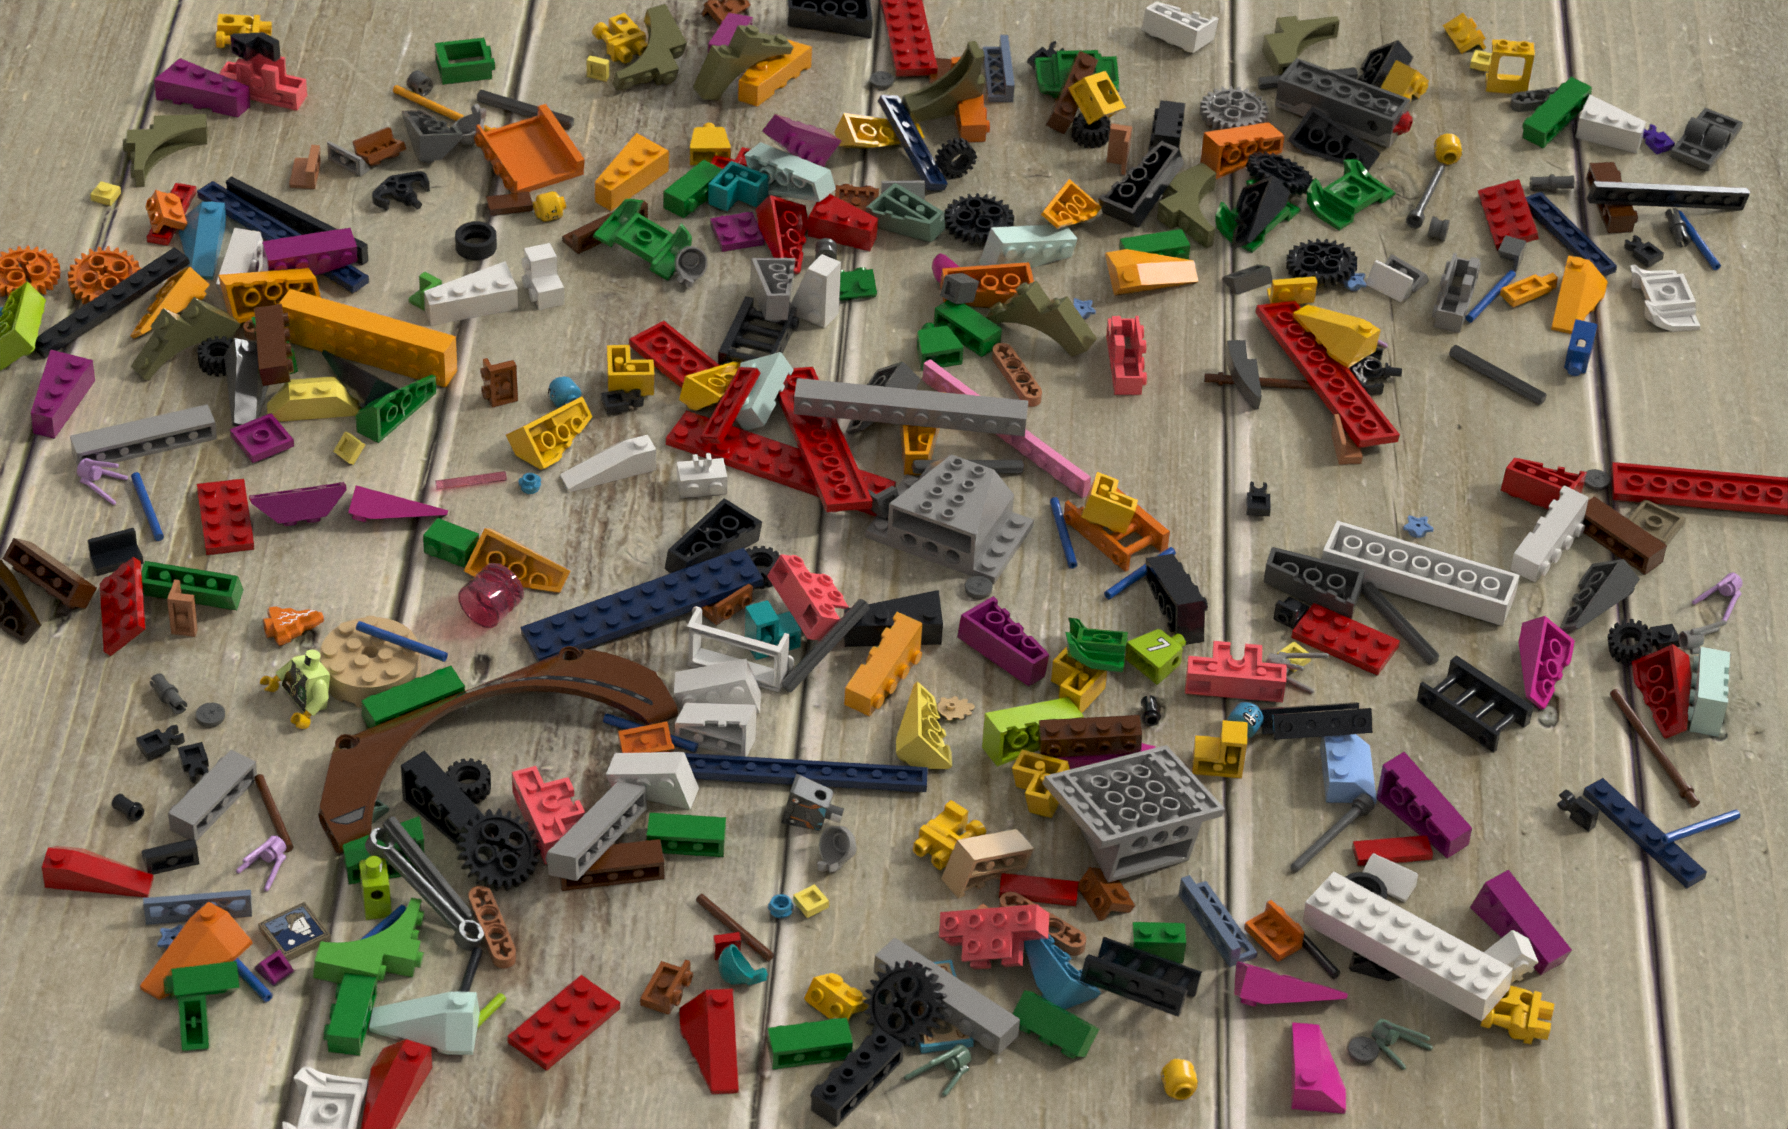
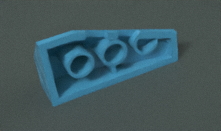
M201 202L185 215L187 225L184 230L179 229V237L182 242L183 251L190 262L188 267L190 266L203 279L213 280L226 228L225 203Z

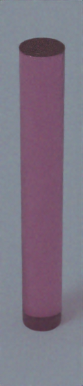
M506 471L435 480L436 490L506 481L507 476Z

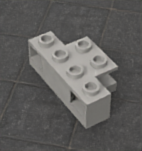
M1454 253L1452 260L1446 262L1439 286L1441 291H1439L1437 302L1434 305L1432 317L1436 318L1434 327L1460 333L1478 280L1481 263L1478 258L1471 257L1470 260L1456 257L1457 254ZM1455 276L1464 278L1462 287L1452 286Z

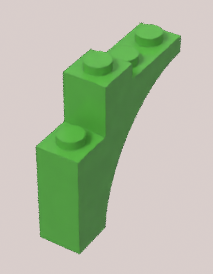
M411 897L409 905L401 917L390 927L376 935L350 942L335 943L321 941L314 961L313 978L342 983L344 973L375 976L378 985L379 981H384L386 972L413 977L416 967L421 968L424 952H420L419 930H416L417 926H422L425 911L421 910L422 899Z

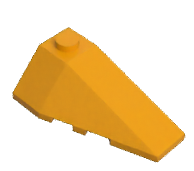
M1069 179L1047 204L1041 215L1059 229L1094 218L1102 207Z

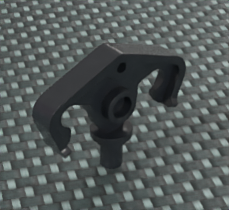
M422 171L387 177L372 192L373 204L387 211L390 201L381 197L393 195L396 201L403 202L406 206L412 205L416 210L420 209L422 203L417 199V193L413 191L411 184L420 181V186L426 188V191H430V182L427 174Z
M1376 347V351L1369 355L1375 359L1367 360L1365 357L1349 369L1369 396L1383 394L1384 384L1381 382L1379 384L1367 385L1368 379H1377L1382 375L1385 380H1387V377L1390 378V376H1402V368L1391 367L1388 363H1385L1384 368L1382 367V363L1378 361L1383 356L1384 349Z

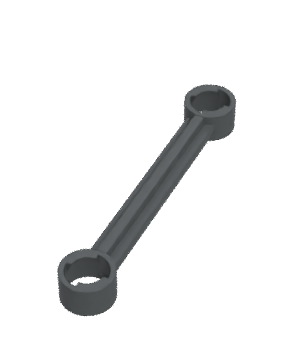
M384 828L372 830L365 842L367 852L372 856L385 858L455 931L453 938L457 946L468 951L477 947L484 936L481 925L473 920H464L394 848L395 841ZM377 840L382 841L386 847L378 845ZM465 931L471 933L475 939L466 937Z

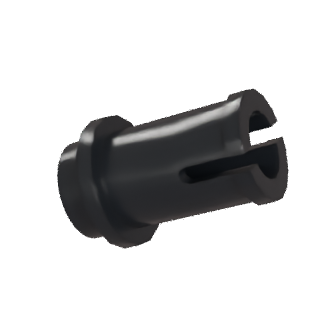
M1150 695V702H1148L1147 696L1141 699L1143 709L1141 718L1148 726H1155L1161 720V713L1157 710L1156 698Z
M117 794L113 798L112 808L126 815L129 821H139L143 817L144 808L141 803L133 802L123 794Z

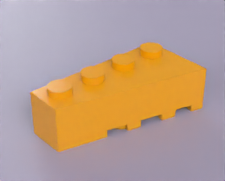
M788 40L794 47L791 54L769 57L749 67L739 79L738 101L753 106L762 104L774 95L776 89L785 87L788 80L791 78L796 79L800 76V72L803 69L808 70L811 68L812 47Z

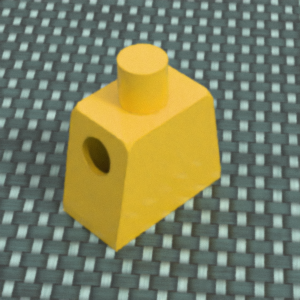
M710 122L705 123L703 127L694 128L690 143V165H697L702 160L711 163L714 155L731 159V145L725 128L715 127Z

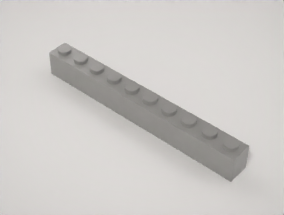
M797 378L794 395V414L1025 436L1027 400Z

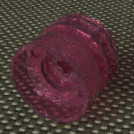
M490 563L483 567L476 574L475 578L471 579L461 588L458 598L462 610L474 623L485 628H493L522 602L524 590L519 579L507 567L498 563Z

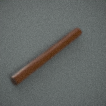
M258 774L254 777V781L277 836L286 844L284 852H291L294 848L264 776Z
M704 894L698 895L696 898L698 904L733 933L739 932L741 940L767 962L772 960L774 953Z

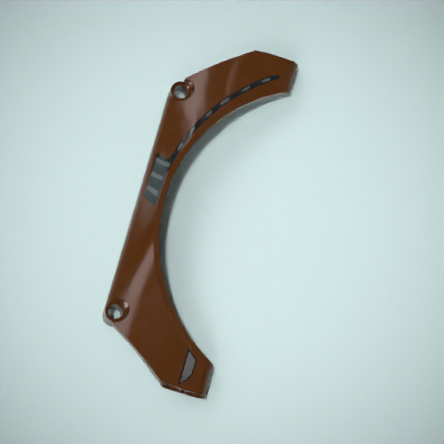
M566 646L561 649L559 654L354 735L343 734L337 737L324 784L318 818L337 854L343 853V844L370 835L374 806L380 787L399 754L418 734L444 715L462 706L488 697L531 691L576 695L617 708L640 720L645 725L661 723L677 717L678 709L676 703L655 671L610 653L589 649L579 651L573 646Z

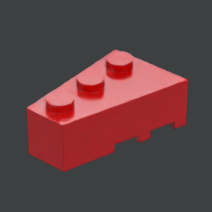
M829 194L820 202L817 201L809 214L808 237L816 239L829 238L837 244L870 252L877 239L878 218Z
M1514 457L1506 467L1500 491L1508 493L1512 497L1526 500L1532 505L1549 509V505L1553 500H1559L1560 490L1563 486L1582 493L1587 472L1580 471L1579 474L1565 472V467L1558 466L1557 470L1545 468L1543 463Z

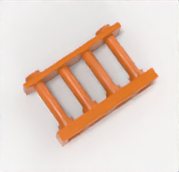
M1116 489V492L1124 494L1120 489ZM1069 500L1065 502V522L1125 572L1129 570L1131 555L1149 545L1154 546L1160 552L1168 549L1170 531L1138 504L1126 534L1121 532L1108 534L1102 529L1103 525L1090 523L1081 517L1084 506L1077 508ZM1133 532H1137L1143 537L1127 547L1122 546L1118 542V540Z

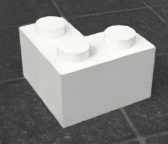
M547 243L524 248V258L521 261L525 275H522V282L524 288L529 290L531 302H535L538 310L564 305V286L557 275V256L551 244Z

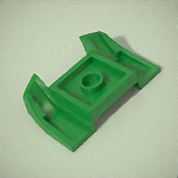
M1098 50L1057 51L1056 54H1052V57L1034 59L1037 85L1040 93L1044 95L1048 94L1052 98L1057 99L1068 70L1079 51L1098 59L1092 75L1106 71L1117 92H1120L1117 56H1101Z
M1356 159L1343 160L1344 176L1322 188L1319 180L1315 178L1307 190V204L1316 216L1338 231L1351 224L1356 213L1375 201L1382 204L1395 196V191L1375 179L1362 163Z
M1254 179L1247 180L1246 185L1248 186L1259 181ZM1221 201L1215 215L1216 228L1232 243L1233 231L1237 227L1235 216L1238 215L1239 211L1236 207L1230 211L1227 205ZM1287 201V205L1260 234L1250 244L1244 245L1241 248L1253 253L1265 242V235L1282 220L1289 222L1300 212V208Z
M626 198L595 232L593 237L611 248L617 243L651 263L650 271L668 281L676 272L674 266L676 254L684 247L691 246V234L682 223L674 234L639 214L643 200Z
M1069 617L1070 632H1065L1067 656L1091 669L1123 672L1128 632L1089 629L1084 626L1080 619Z

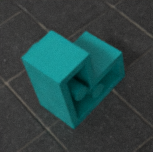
M731 161L709 183L708 204L724 211H728L738 200L758 207L768 196V175Z
M768 600L745 606L744 637L778 646L784 633L789 634V651L801 648V629L790 611L776 614ZM750 650L755 660L769 657V655Z

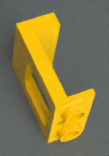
M1492 39L1489 71L1485 77L1486 92L1514 94L1528 91L1535 56L1534 43ZM1503 56L1524 58L1522 76L1497 74L1500 58Z
M1106 71L1084 77L1068 87L1088 125L1104 116L1110 118L1126 108Z

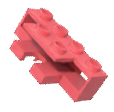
M261 54L254 56L248 61L238 58L236 63L227 61L219 72L220 75L249 86L250 100L297 111L307 97L306 79L286 75L285 57H281L275 62Z
M1112 316V318L1107 320L1106 340L1114 395H1142V386L1147 384V374L1143 372L1144 357H1142V353H1146V340H1142L1144 338V325H1140L1139 316H1135V319ZM1124 337L1130 338L1131 349H1125Z
M781 554L767 575L807 639L820 641L840 620L835 612V608L847 609L849 607L843 599V595L833 584L832 578L823 573H810L799 556Z
M1213 641L1212 658L1188 656L1185 694L1283 703L1287 665L1262 662V645L1245 644L1244 656L1241 660H1234L1232 658V655H1230L1231 642Z
M533 766L512 772V793L525 822L529 823V831L535 830L532 837L539 840L536 846L541 851L540 855L544 864H547L546 855L548 850L584 816L585 811L580 800L574 801L573 805L570 797L574 796V788L569 777L544 783L537 767Z
M1037 904L940 912L939 938L951 946H962L961 961H970V967L974 970L991 969L989 960L1002 959L1001 964L1004 967L1023 966L1024 941L1048 939L1049 913Z

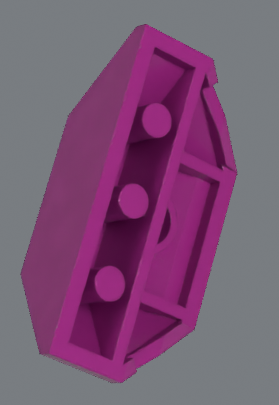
M344 482L249 495V500L251 504L278 524L283 523V526H293L300 520H306L307 523L321 521V517H326L347 491V487Z

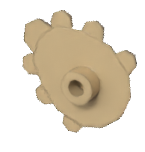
M956 696L952 697V699L942 697L940 698L941 701L937 704V710L948 721H951L953 718L963 720L964 715L971 716V711L975 708V705L968 703L967 699L958 700Z

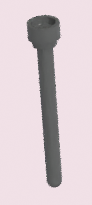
M1443 164L1437 166L1416 209L1408 213L1406 223L1411 228L1416 229L1422 226L1425 220L1423 212L1445 171Z
M1365 793L1359 794L1353 800L1352 809L1291 864V871L1298 872L1358 816L1368 815L1375 808L1372 798Z

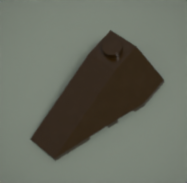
M0 560V628L21 642L27 643L42 625L17 579L4 562Z

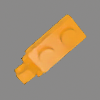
M1554 273L1543 277L1535 274L1503 287L1500 290V296L1512 307H1515L1551 292L1552 289L1557 287L1558 277Z

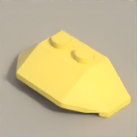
M334 376L294 379L291 382L285 383L267 403V414L272 413L278 422L356 416L358 411L361 410V406L357 405L359 400L350 396L341 381Z

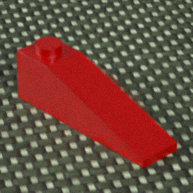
M1672 644L1632 661L1634 683L1644 696V702L1653 713L1652 717L1662 736L1667 739L1686 731L1692 678L1689 655Z
M48 847L42 864L44 887L51 889L148 898L154 880V875L83 848Z

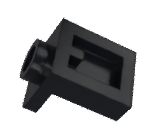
M1288 597L1284 602L1278 600L1275 604L1273 619L1294 629L1309 610V606L1291 597Z

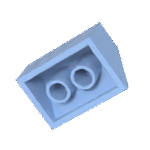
M1356 734L1322 737L1320 754L1326 802L1353 803V800L1359 794L1365 793L1376 804L1377 798L1370 745Z

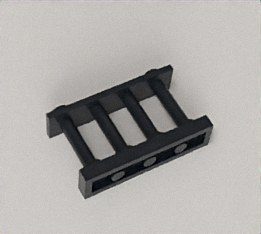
M745 296L718 351V364L724 365L734 361L742 363L760 358L738 353L736 350L741 347L767 352L770 355L778 352L783 354L793 330H797L800 318L797 317V307H792L788 320L771 322L784 325L782 330L779 331L750 324V321L755 319L766 322L770 321L765 320L762 311H758L754 307V298ZM751 333L774 338L777 341L773 345L745 339L743 336L744 334Z
M1457 655L1450 660L1447 678L1434 688L1424 682L1420 683L1417 702L1422 706L1428 708L1493 753L1497 750L1500 732L1512 722L1525 728L1530 724L1534 707ZM1455 683L1466 689L1453 701L1442 695ZM1476 696L1484 701L1485 704L1471 714L1461 706ZM1493 709L1505 715L1492 727L1481 721Z
M1358 702L1260 709L1263 714L1261 733L1273 734L1274 740L1373 733L1372 708H1359Z
M1103 937L1098 957L1090 954L1085 957L1079 981L1179 1017L1182 1013L1186 995L1196 996L1202 971Z

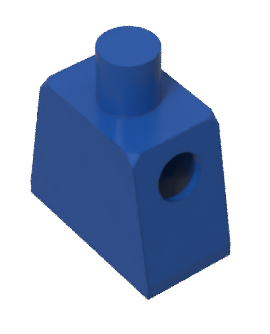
M1575 319L1564 368L1570 375L1579 376L1581 373L1587 372L1598 324ZM1580 339L1586 342L1585 347L1577 346Z

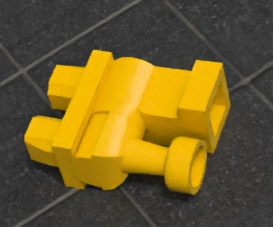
M625 12L609 18V27L605 23L599 22L592 29V35L606 43V53L611 55L613 62L621 60L624 64L628 63L633 59V55L639 54L642 56L648 46L646 33L641 31Z
M218 14L216 48H224L225 44L231 45L230 35L234 33L264 32L272 36V22L261 21L260 15L252 17L249 15Z
M950 800L945 804L943 812L919 829V838L913 843V853L919 857H924L927 853L931 854L933 866L942 870L947 866L957 840L986 835V828L980 821L975 819L967 824L969 811Z
M1510 985L1507 993L1481 1021L1480 1027L1491 1028L1492 1024L1506 1028L1511 1038L1515 1040L1524 1039L1523 1043L1530 1045L1533 1038L1548 1040L1551 1023L1537 1019L1551 1021L1555 1004L1541 1000L1542 992L1534 991L1532 993L1529 990Z

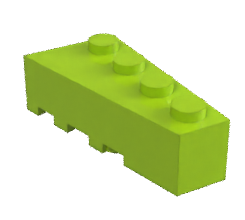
M28 281L10 293L1 311L3 314L0 316V371L23 355L28 356L35 349V342L38 337L46 299Z
M1069 697L987 712L984 716L982 748L998 767L1016 760L1021 750L1030 752L1039 750V720L1084 718V716Z

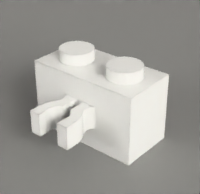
M707 453L705 460H698V456L695 454L693 455V461L677 462V484L680 498L727 494V473L724 459H712L711 453Z
M1513 930L1483 952L1513 968L1510 984L1515 980L1521 981L1524 979L1522 975L1527 972H1533V966L1538 963L1529 939Z

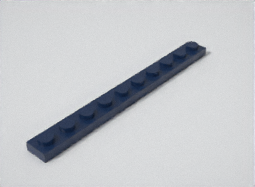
M214 181L197 190V197L204 202L225 203V213L228 217L251 231L261 232L262 238L267 241L301 235ZM350 264L322 273L352 293L369 283V276Z
M685 753L695 779L793 785L796 774L825 787L927 792L928 767Z

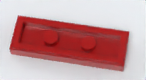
M1427 835L1353 841L1352 844L1358 866H1365L1372 854L1381 856L1394 863L1432 860L1433 857Z
M1001 873L999 898L1006 892H1015L1031 902L1076 906L1079 881Z

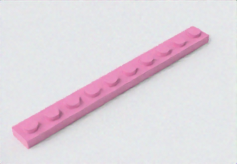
M931 359L923 364V381L936 391L980 396ZM1025 430V436L996 434L1022 455L1037 464L1038 467L1044 469L1056 480L1067 486L1071 491L1082 498L1087 496L1091 477L1028 430Z

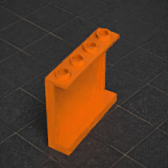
M547 104L538 106V116L484 132L479 124L476 125L475 144L482 149L485 159L491 162L494 172L501 177L504 187L507 190L509 189L511 193L531 192L584 175V157Z

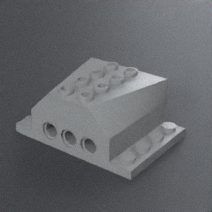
M949 455L930 463L919 478L906 474L897 486L899 496L889 503L888 517L883 519L877 515L866 529L865 538L970 576L986 577L992 584H995L1033 528L1034 519L1013 512L1014 494L994 469Z
M1167 745L1047 775L1043 780V785L1078 825L1107 882L1188 861L1202 822L1222 817L1225 810Z

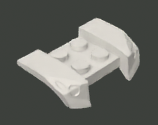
M1631 265L1632 288L1642 289L1645 295L1644 316L1648 321L1672 332L1700 330V324L1695 315L1696 301L1684 274H1677L1675 270L1647 271L1638 268L1636 265Z
M303 1067L293 1078L297 1084L299 1094L305 1096L298 1127L296 1128L288 1122H283V1129H355L361 1104H364L369 1081L366 1079L329 1075L311 1067Z

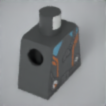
M796 774L781 823L820 831L822 830L825 818L840 823L844 808L830 804L833 796L832 789Z

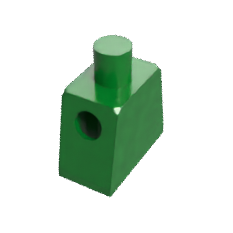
M929 322L924 324L922 330L917 332L916 347L921 371H923V364L930 359L941 368L962 365L964 347L948 326L935 327L933 323Z

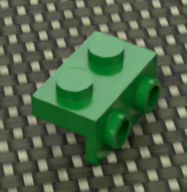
M859 267L849 272H845V270L840 271L839 301L877 296L873 269Z

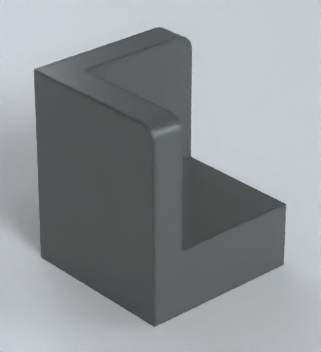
M1505 235L1498 254H1500L1501 258L1514 261L1512 271L1517 272L1524 256L1526 241Z
M964 273L945 275L940 296L955 304L973 302L979 281Z
M891 486L878 494L868 489L873 500L872 509L870 510L883 519L887 518L889 503L899 496L897 488Z

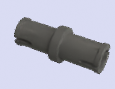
M1550 174L1547 177H1530V190L1549 189L1550 191H1555V189H1574V175L1555 176Z
M1670 208L1665 212V217L1669 222V231L1674 235L1677 246L1683 247L1681 240L1684 246H1687L1691 241L1686 232L1687 226L1681 220L1678 209L1673 208V215Z
M158 673L151 677L153 681H150V685L157 691L159 699L166 703L174 714L183 713L186 710L187 703L178 694V689L170 684L163 674Z

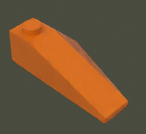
M208 901L187 921L141 983L140 989L161 1000L170 995L164 992L163 978L168 976L167 973L171 969L234 961L253 944L252 940L227 911Z

